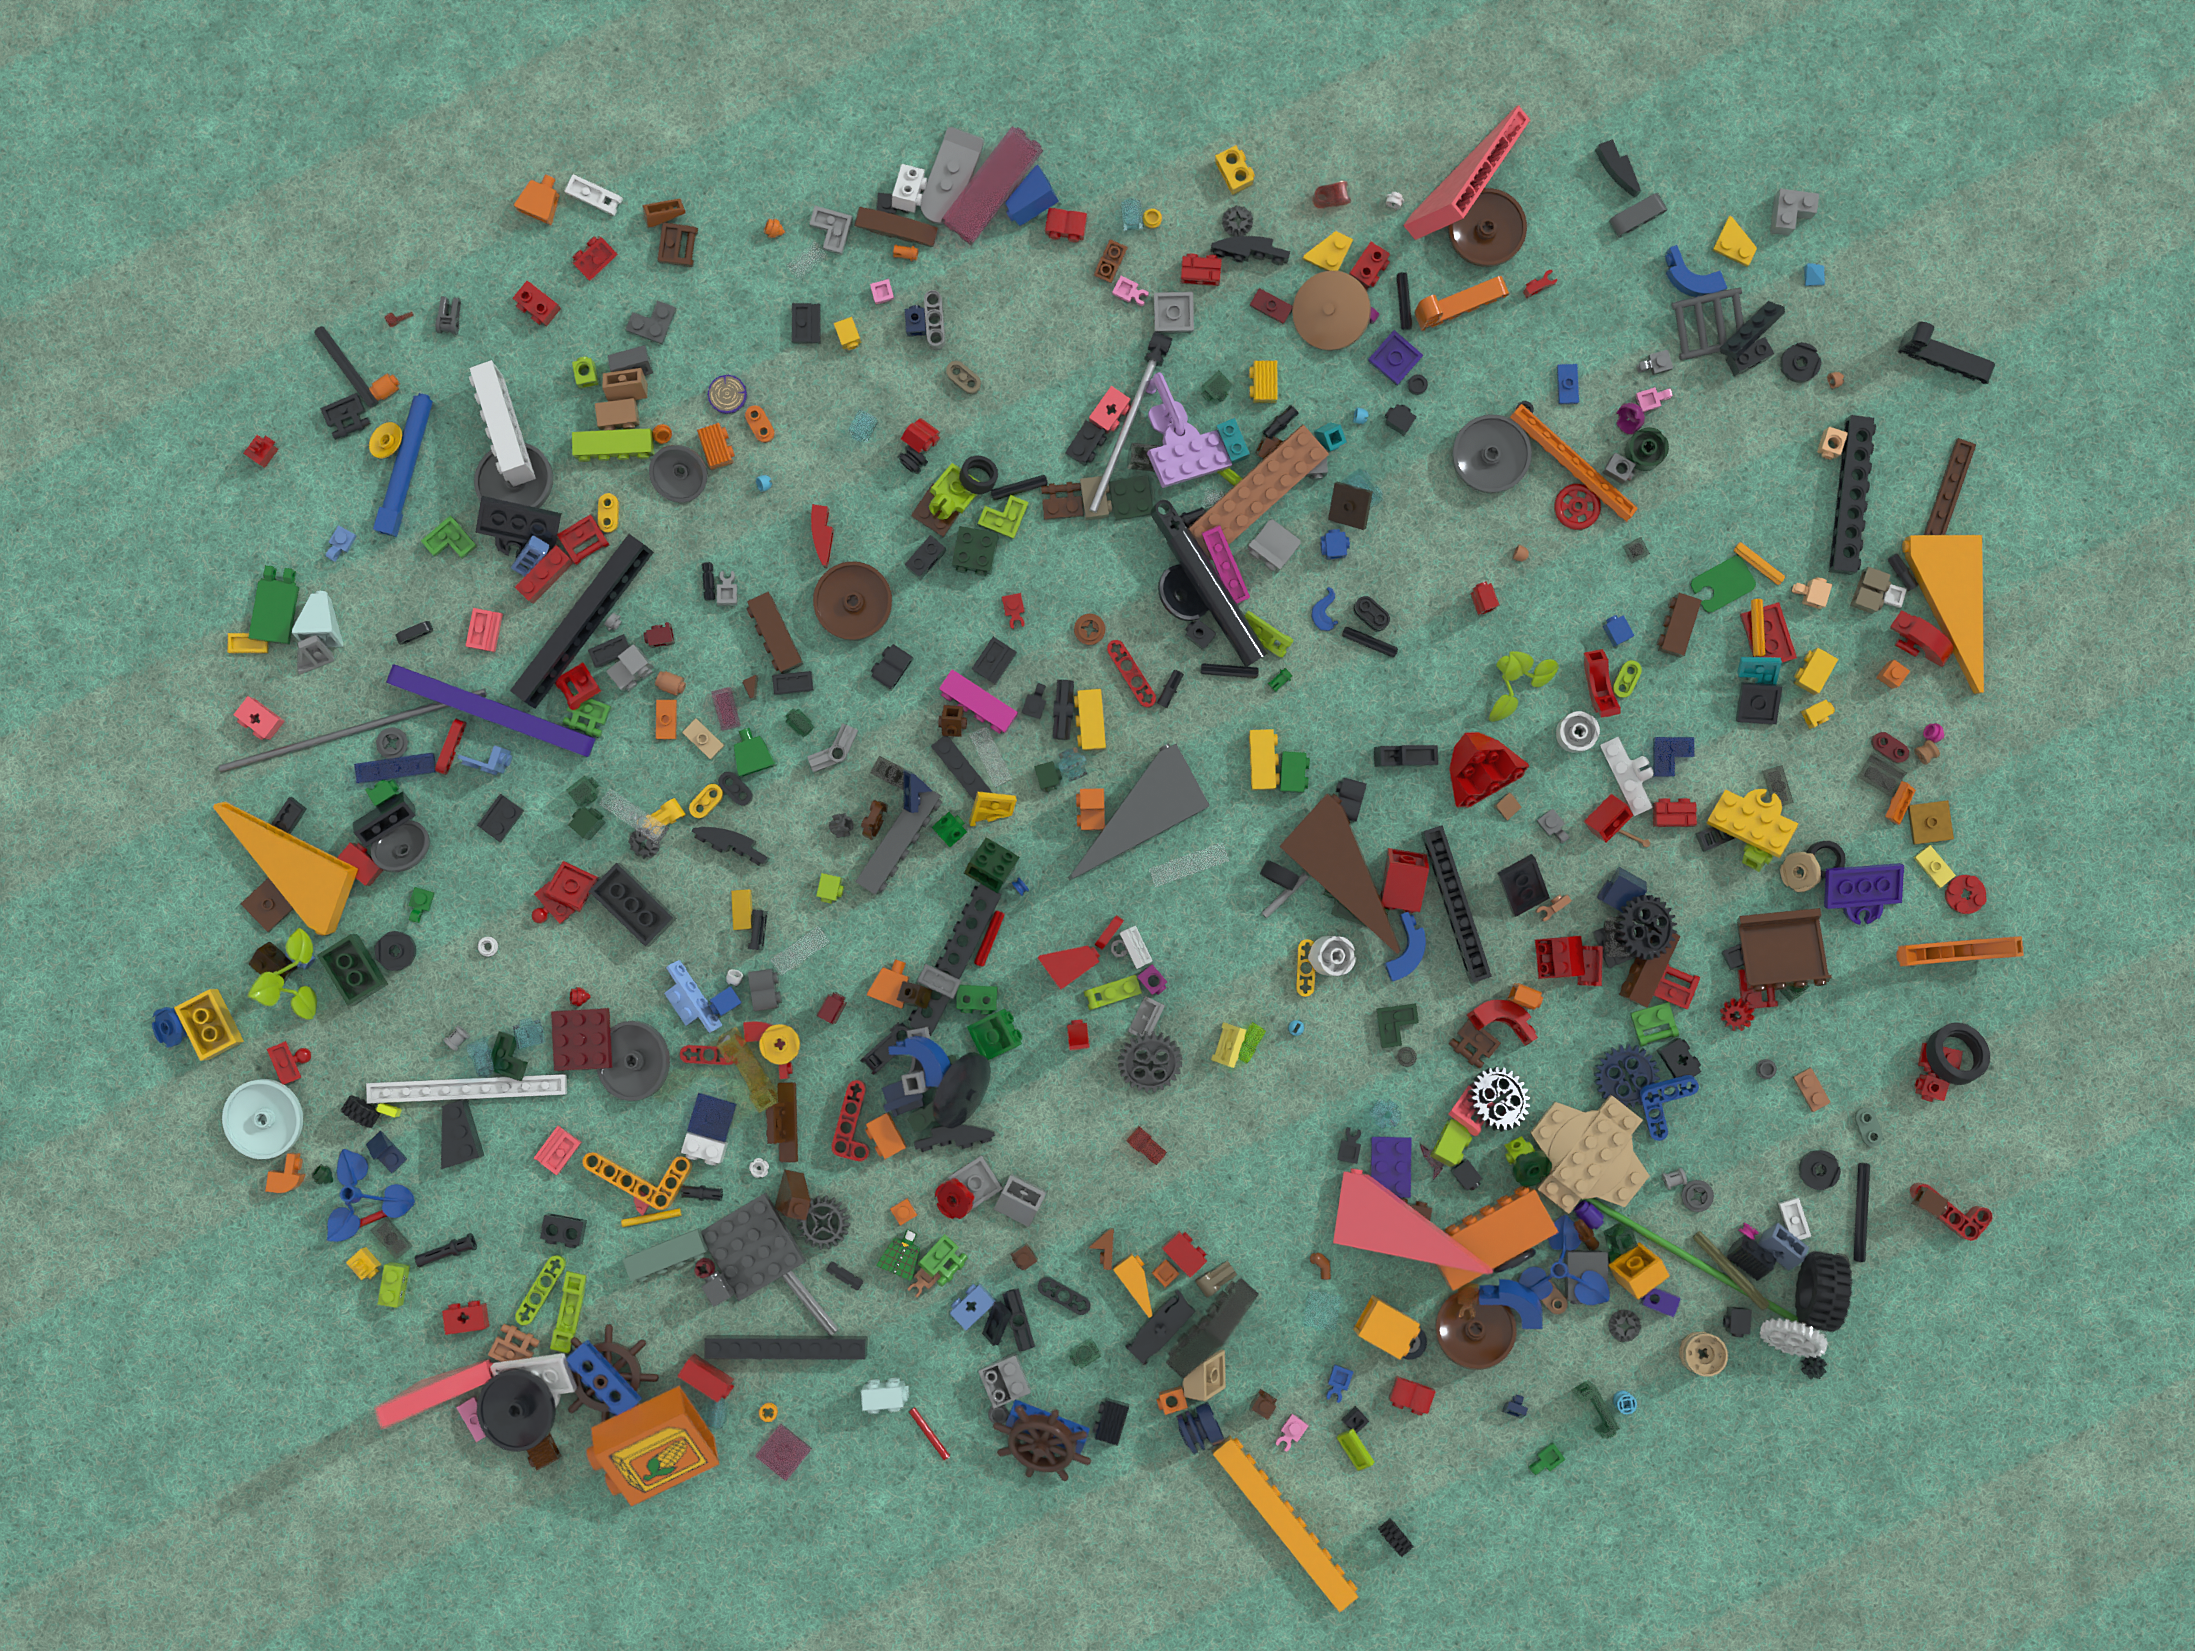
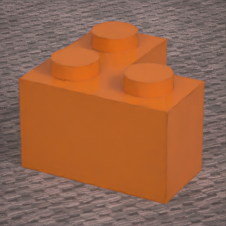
M1104 788L1080 789V794H1076V806L1080 807L1081 815H1077V827H1081V831L1102 830L1105 827Z

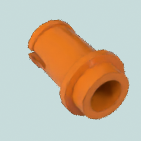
M894 245L893 253L895 254H893V257L910 259L912 262L917 260L918 248H915V246Z

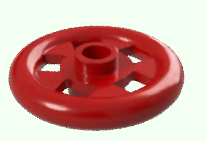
M1570 484L1557 494L1554 510L1556 517L1565 527L1582 530L1596 522L1600 515L1601 502L1599 497L1590 491L1585 484ZM1578 491L1586 494L1585 499L1577 497ZM1567 495L1572 497L1568 504L1563 501ZM1587 502L1593 503V511L1587 510ZM1575 503H1579L1581 509H1576ZM1566 509L1572 514L1569 519L1563 513ZM1584 514L1586 520L1579 522L1577 516Z

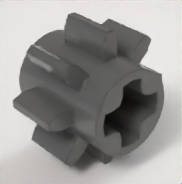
M846 813L833 815V820L829 822L831 833L835 834L836 838L850 836L849 831L853 829L852 819Z

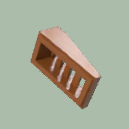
M681 198L642 205L644 219L648 228L685 214Z

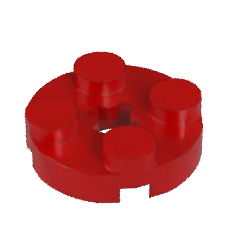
M1959 875L1948 883L1945 890V900L1952 910L1961 914H1972L1981 909L1986 903V889L1976 876ZM1963 889L1970 892L1968 900L1961 897Z
M952 1178L943 1182L935 1191V1197L938 1200L936 1205L939 1211L947 1218L962 1219L971 1211L974 1195L958 1179ZM952 1196L956 1199L955 1203L952 1201Z

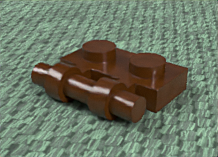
M1066 482V484L1061 485L1051 483L1049 486H1041L1042 494L1050 493V499L1042 500L1044 520L1083 516L1081 496H1073V491L1081 490L1080 483ZM1067 492L1068 497L1056 498V493Z
M1469 1018L1457 1032L1463 1039L1458 1042L1452 1038L1448 1043L1454 1048V1052L1463 1055L1468 1059L1467 1062L1469 1064L1475 1065L1479 1069L1484 1065V1062L1479 1057L1483 1054L1490 1058L1501 1044L1485 1029L1482 1028L1478 1031ZM1468 1043L1477 1049L1474 1053L1465 1048Z

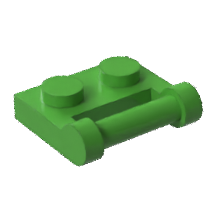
M1669 1002L1630 1013L1640 1047L1671 1036L1672 1038L1679 1037V1031ZM1667 1023L1669 1025L1667 1030L1646 1036L1643 1034V1030Z

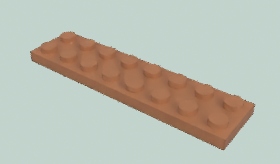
M1302 424L1187 529H1190L1204 553L1213 560L1201 534L1202 532L1220 525L1229 545L1325 459L1329 453L1305 425Z

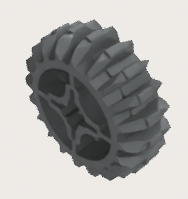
M820 1195L817 1196V1203L811 1198V1206H809L806 1221L796 1220L803 1224L797 1226V1230L804 1229L800 1237L807 1235L808 1238L804 1242L807 1244L812 1240V1248L819 1243L820 1250L823 1249L824 1244H826L827 1249H830V1242L835 1247L838 1246L837 1239L840 1241L845 1239L841 1233L844 1235L849 1233L844 1227L851 1226V1223L845 1222V1220L850 1218V1215H843L848 1210L847 1207L841 1210L839 1207L843 1202L840 1201L835 1205V1197L828 1202V1195L824 1196L823 1201ZM825 1206L831 1208V1210L827 1214H820L814 1208ZM835 1213L838 1215L839 1218L838 1231L835 1229V1226H833L831 1222L832 1217L835 1215ZM809 1214L815 1221V1227L812 1231L808 1227ZM828 1215H830V1217L827 1219L828 1226L824 1225L823 1227H820L817 1230V1228L820 1226L819 1218L823 1220L824 1218H827ZM824 1230L833 1236L830 1238H819L816 1235Z

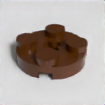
M873 800L869 816H865L861 823V827L864 828L862 835L865 838L873 840V837H876L884 822L882 814L883 812L887 813L888 810L887 803Z

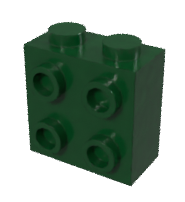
M959 526L952 561L953 568H956L955 571L967 573V570L974 571L975 575L986 577L987 574L991 575L999 538L998 533Z
M986 837L969 861L964 874L998 893L1014 870L1020 857Z

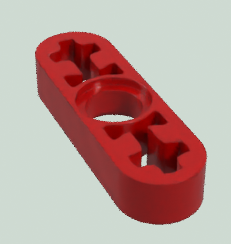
M457 718L453 721L435 767L436 772L443 775L448 774L456 754L454 752L455 748L459 746L466 728L465 721Z
M686 1045L680 1050V1058L685 1063L731 1065L737 1061L738 1052L733 1047ZM690 1048L691 1052L697 1053L698 1048H701L699 1054L700 1061L697 1060L698 1056H692L688 1060L687 1056H684V1052ZM707 1049H711L715 1054L711 1061L704 1058V1052ZM717 1049H721L720 1054H726L730 1050V1053L734 1054V1058H731L730 1062H728L727 1058L720 1057V1062H718Z

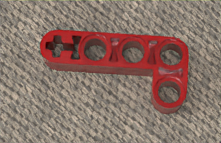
M862 1080L851 1081L847 1087L831 1147L835 1155L854 1161H863L870 1154V1148L866 1143L853 1140L867 1088ZM857 1083L859 1088L862 1089L856 1095V1098H860V1101L849 1099V1096H854L855 1090L852 1089V1086H856ZM848 1103H854L857 1106L855 1113L847 1111ZM843 1122L851 1124L852 1129L849 1133L842 1130ZM842 1141L846 1144L844 1152L837 1150V1142ZM861 1146L865 1149L866 1154L864 1157L856 1155L855 1150L857 1147Z
M1914 1183L1910 1188V1195L1913 1199L1921 1186L1939 1194L1931 1186L1924 1183ZM1948 1201L1946 1212L1940 1215L1939 1218L1936 1217L1960 1238L1974 1241L1991 1223L1993 1215L1988 1208L1981 1206L1972 1207L1964 1215ZM1979 1211L1983 1212V1218L1981 1220H1978L1977 1214ZM1954 1213L1955 1220L1951 1223L1949 1216ZM1970 1226L1971 1232L1966 1236L1965 1228Z

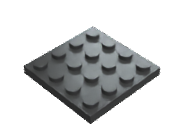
M766 1192L701 1231L708 1250L721 1272H724V1277L730 1287L734 1289L738 1301L743 1300L806 1262L805 1257Z

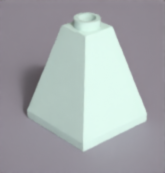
M316 591L315 594H311L292 629V634L299 642L317 635L326 647H343V640L333 604L327 592Z

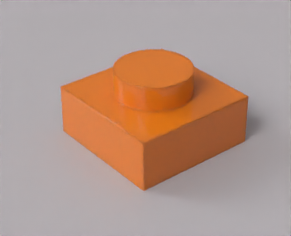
M908 1198L890 1208L900 1226L917 1216Z

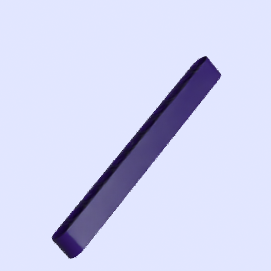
M392 664L386 680L388 684L586 757L590 756L596 740L593 737Z

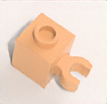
M1816 577L1808 581L1807 586L1801 583L1793 584L1791 592L1804 595L1802 604L1822 609L1826 607L1832 584L1827 583L1826 579Z

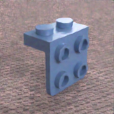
M494 745L488 764L459 754L457 758L462 760L461 764L476 769L481 766L480 770L497 775L498 772L504 774L506 766L508 767L511 763L512 755H510L511 751Z

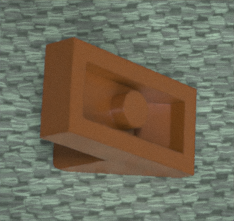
M1114 1228L1107 1229L1089 1245V1248L1104 1249V1252H1100V1264H1104L1103 1269L1111 1270Z

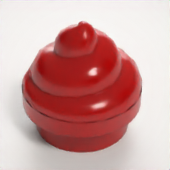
M581 987L570 990V1004L575 1005V1007L582 1006L591 998L590 994Z

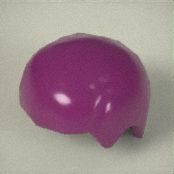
M1624 403L1616 412V414H1619V419L1616 422L1617 426L1628 435L1636 433L1644 425L1645 415L1637 404Z

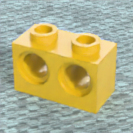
M1236 145L1215 155V163L1232 195L1253 185V178H1255L1252 168L1247 167L1245 163L1246 157L1243 151L1238 150ZM1228 158H1234L1236 160V163L1229 164L1226 160ZM1242 175L1245 177V180L1238 181L1235 177Z

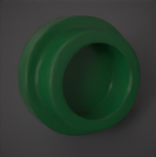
M319 1165L312 1174V1178L315 1179L314 1182L319 1185L332 1183L331 1168L327 1165Z

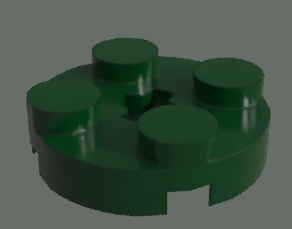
M1543 1150L1520 1154L1516 1158L1512 1175L1521 1186H1534L1541 1182L1540 1178L1544 1174L1546 1177L1549 1175L1552 1169V1162Z

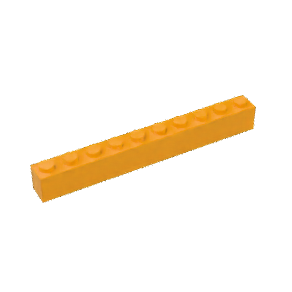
M1231 1436L1227 1437L1224 1442H1221L1212 1450V1454L1336 1609L1341 1612L1358 1598L1356 1592L1358 1588L1351 1579L1347 1581L1344 1578L1345 1572L1339 1564L1334 1565L1330 1559L1333 1557L1326 1548L1323 1550L1318 1545L1320 1541L1313 1532L1308 1533L1305 1529L1307 1524L1300 1516L1296 1518L1292 1513L1294 1511L1292 1505L1288 1501L1283 1502L1279 1497L1282 1494L1275 1485L1271 1487L1267 1482L1269 1477L1263 1469L1258 1470L1255 1467L1256 1461L1251 1454L1248 1453L1246 1455L1243 1452L1242 1448L1244 1446L1237 1437L1235 1439Z

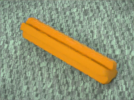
M1742 542L1738 543L1733 551L1776 585L1781 584L1785 579V575Z
M1753 599L1751 600L1753 656L1763 657L1765 656L1763 600Z

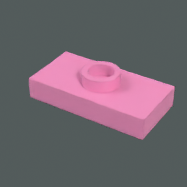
M473 1397L456 1408L473 1438L478 1442L486 1437V1435L483 1433L477 1417L478 1400L476 1397Z

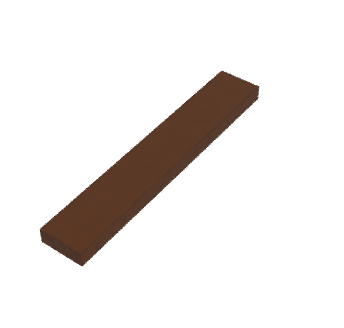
M1960 438L1956 439L1924 535H1946L1976 444Z

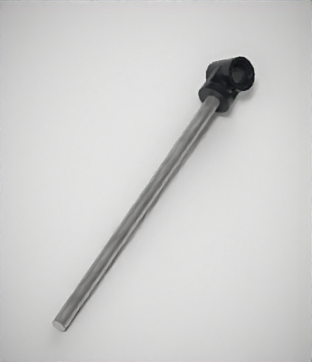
M1155 331L1148 346V350L1151 353H1146L1144 357L1148 365L1089 511L1096 513L1155 366H1162L1164 362L1162 356H1167L1173 338Z

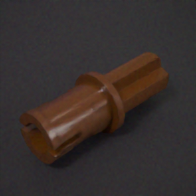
M1583 1220L1575 1221L1573 1225L1578 1232L1579 1239L1585 1243L1589 1250H1596L1599 1247V1241L1595 1238L1594 1231L1587 1227Z

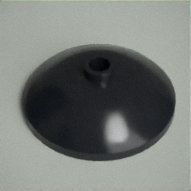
M1180 564L1173 565L1162 573L1158 582V594L1163 606L1171 615L1180 620L1194 621L1208 612L1209 609Z

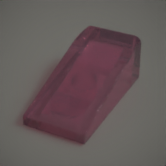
M727 687L711 691L721 730L740 727L741 724L732 688Z

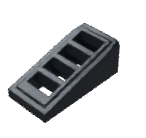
M1714 827L1695 833L1703 852L1735 839V837L1729 836L1725 832H1723L1725 838L1722 839L1719 830ZM1712 831H1715L1719 841H1715ZM1707 833L1712 843L1710 845L1705 836Z

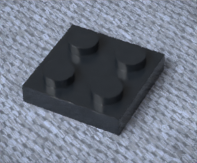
M1741 682L1736 721L1777 725L1782 686L1779 684Z

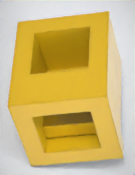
M1826 699L1801 711V714L1809 729L1830 720L1828 716L1833 714L1835 709Z

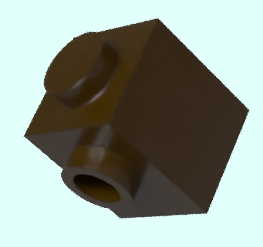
M903 981L897 1000L910 1006L927 1009L932 990L922 985Z

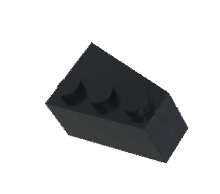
M463 1099L442 1106L441 1169L485 1156L468 1100Z

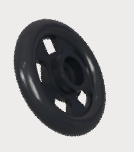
M1529 1248L1493 1268V1272L1500 1273L1521 1265L1535 1256L1536 1250Z

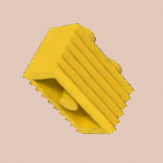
M1254 361L1253 367H1249V378H1253V386H1249V398H1253V403H1277V361Z

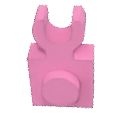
M1120 276L1112 295L1130 303L1131 299H1134L1139 306H1144V301H1141L1139 296L1144 295L1148 297L1149 293L1143 289L1137 290V283Z
M1291 1414L1280 1429L1285 1434L1278 1437L1275 1444L1278 1446L1281 1441H1286L1287 1445L1284 1451L1287 1452L1291 1448V1440L1293 1439L1298 1442L1309 1425L1294 1414Z

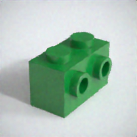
M960 985L957 990L956 1009H961V1013H973V1010H981L980 1014H992V1010H997L998 987Z

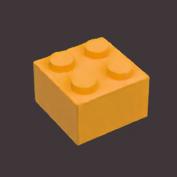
M1640 1242L1608 1265L1616 1282L1638 1300L1670 1277L1662 1260Z

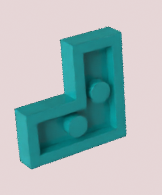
M1741 657L1737 674L1738 677L1756 678L1755 683L1777 684L1782 661L1781 658Z

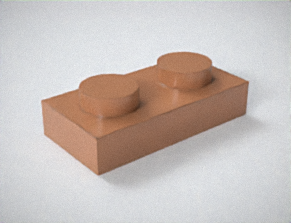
M1811 1067L1793 1076L1812 1112L1831 1103Z

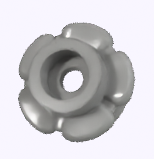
M612 613L606 620L604 625L608 628V631L611 629L615 631L622 623L620 615Z

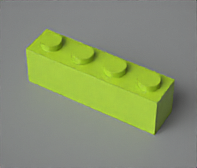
M650 428L572 432V454L580 462H589L590 458H598L599 461H609L610 457H618V460H629L630 456H637L638 459H649V456L654 455V438Z

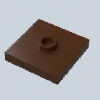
M269 877L241 903L267 932L276 927L293 910V907Z

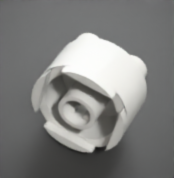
M1582 711L1573 712L1560 720L1556 728V738L1559 745L1564 750L1572 753L1583 752L1591 748L1596 743L1600 734L1597 720ZM1580 730L1581 734L1579 736L1575 735L1574 731Z
M1322 936L1312 945L1308 959L1318 973L1328 976H1340L1347 974L1353 968L1356 958L1354 957L1355 949L1353 944L1344 937Z

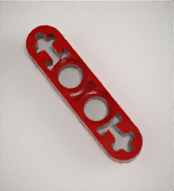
M1119 640L1111 641L1107 646V652L1140 705L1145 708L1152 707L1156 702L1154 691L1125 645ZM1113 644H1115L1116 646H1121V648L1119 649L1121 655H1123L1124 653H1126L1127 655L1125 657H1122L1118 662L1115 659L1119 658L1117 653L1111 652V650L1113 649ZM1125 660L1132 663V668L1129 671H1124L1121 668V663ZM1134 677H1140L1143 681L1142 685L1138 688L1133 687L1131 684V680ZM1147 686L1148 689L1144 691L1148 696L1152 695L1151 703H1143V694L1140 693L1138 695L1136 691H1140Z

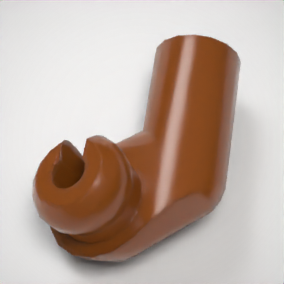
M1322 1253L1311 1254L1310 1262L1321 1268V1279H1331L1329 1259Z

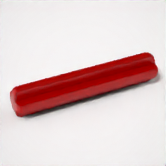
M998 910L994 912L974 964L981 967L985 965L1005 914Z

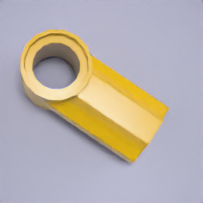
M673 798L660 807L661 809L643 821L648 830L655 834L668 824L677 822L676 819L679 817L683 818L686 814L676 798Z

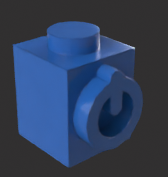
M1340 529L1329 530L1328 533L1320 537L1321 555H1326V560L1346 558L1347 549L1350 548L1349 537L1345 536V532H1340Z

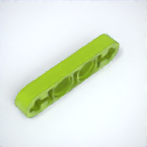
M554 1255L546 1262L516 1312L515 1319L520 1325H528L535 1319L566 1267V1260L563 1256ZM559 1259L561 1268L558 1267L554 1270L553 1273L557 1274L555 1277L552 1273L546 1272V1269L552 1270L554 1266L552 1260L556 1261ZM543 1276L551 1278V1285L549 1287L542 1285L541 1279ZM533 1293L540 1295L541 1301L539 1304L532 1303L531 1295ZM529 1307L535 1308V1311L531 1309L528 1313L530 1319L523 1321L521 1312H526Z

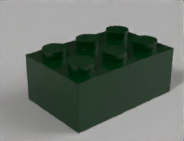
M358 934L348 935L317 955L347 1006H355L388 985Z

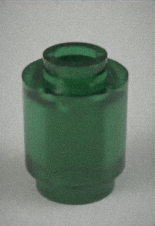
M792 709L785 716L787 718L785 723L803 738L815 727L812 721L800 709Z

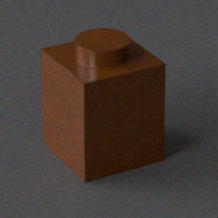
M1921 1186L1911 1204L1939 1218L1940 1215L1946 1212L1949 1200Z

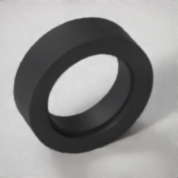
M1956 1022L1947 1024L1934 1032L1927 1042L1926 1055L1931 1068L1941 1079L1954 1085L1968 1084L1982 1076L1989 1067L1990 1050L1987 1042L1976 1029L1967 1024ZM1946 1037L1959 1038L1968 1045L1973 1055V1065L1969 1071L1959 1070L1948 1062L1943 1052V1043Z

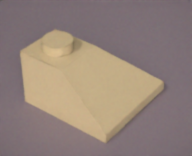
M1221 1349L1203 1360L1184 1377V1397L1206 1401L1226 1388L1225 1350Z

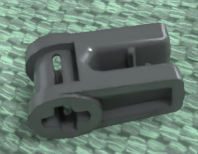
M441 296L435 324L437 333L451 332L453 335H458L461 308L460 298L454 297L452 306H449L448 298ZM451 307V313L448 316V310Z

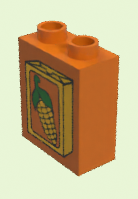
M680 1386L592 1427L593 1446L586 1449L592 1468L595 1471L602 1468L606 1471L605 1480L610 1492L614 1496L622 1493L631 1506L719 1465L715 1437Z

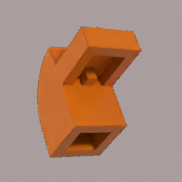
M292 1152L287 1154L284 1171H268L266 1192L285 1193L298 1188L302 1184L305 1174L298 1173L303 1163L302 1158H300L301 1153Z

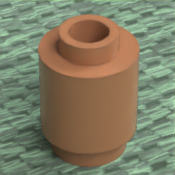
M660 671L656 678L655 686L659 687L662 691L678 696L679 693L682 694L684 692L686 683L681 676L668 671Z

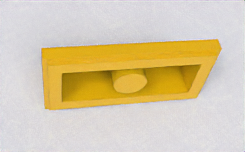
M751 889L731 891L733 930L752 929Z

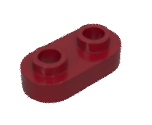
M1880 732L1873 736L1871 740L1872 747L1892 762L1901 763L1908 759V747L1890 734ZM1882 738L1886 741L1885 745H1882L1880 742ZM1898 749L1902 751L1901 756H1898L1897 754Z

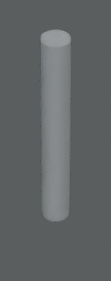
M1305 872L1299 876L1300 878L1292 891L1288 889L1283 891L1262 912L1266 918L1309 878Z

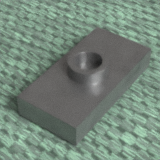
M925 964L917 980L918 983L952 999L961 984V980Z

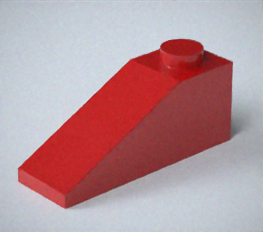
M1083 1019L1071 1020V1024L1067 1025L1069 1050L1090 1048L1087 1023H1083Z

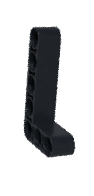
M1920 321L1904 333L1898 353L1908 354V357L1916 360H1924L1927 364L1935 367L1941 366L1944 370L1954 374L1960 373L1963 375L1962 377L1970 380H1979L1981 384L1989 383L1995 363L1931 339L1935 328L1934 325Z

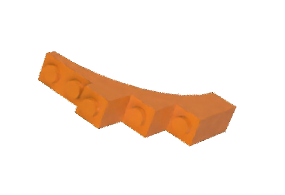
M2022 936L1898 946L1896 953L1900 966L2024 956Z

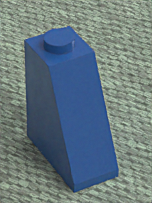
M1036 165L1005 202L1009 209L1006 211L1008 217L1012 222L1015 220L1019 226L1059 202L1051 184L1039 165Z

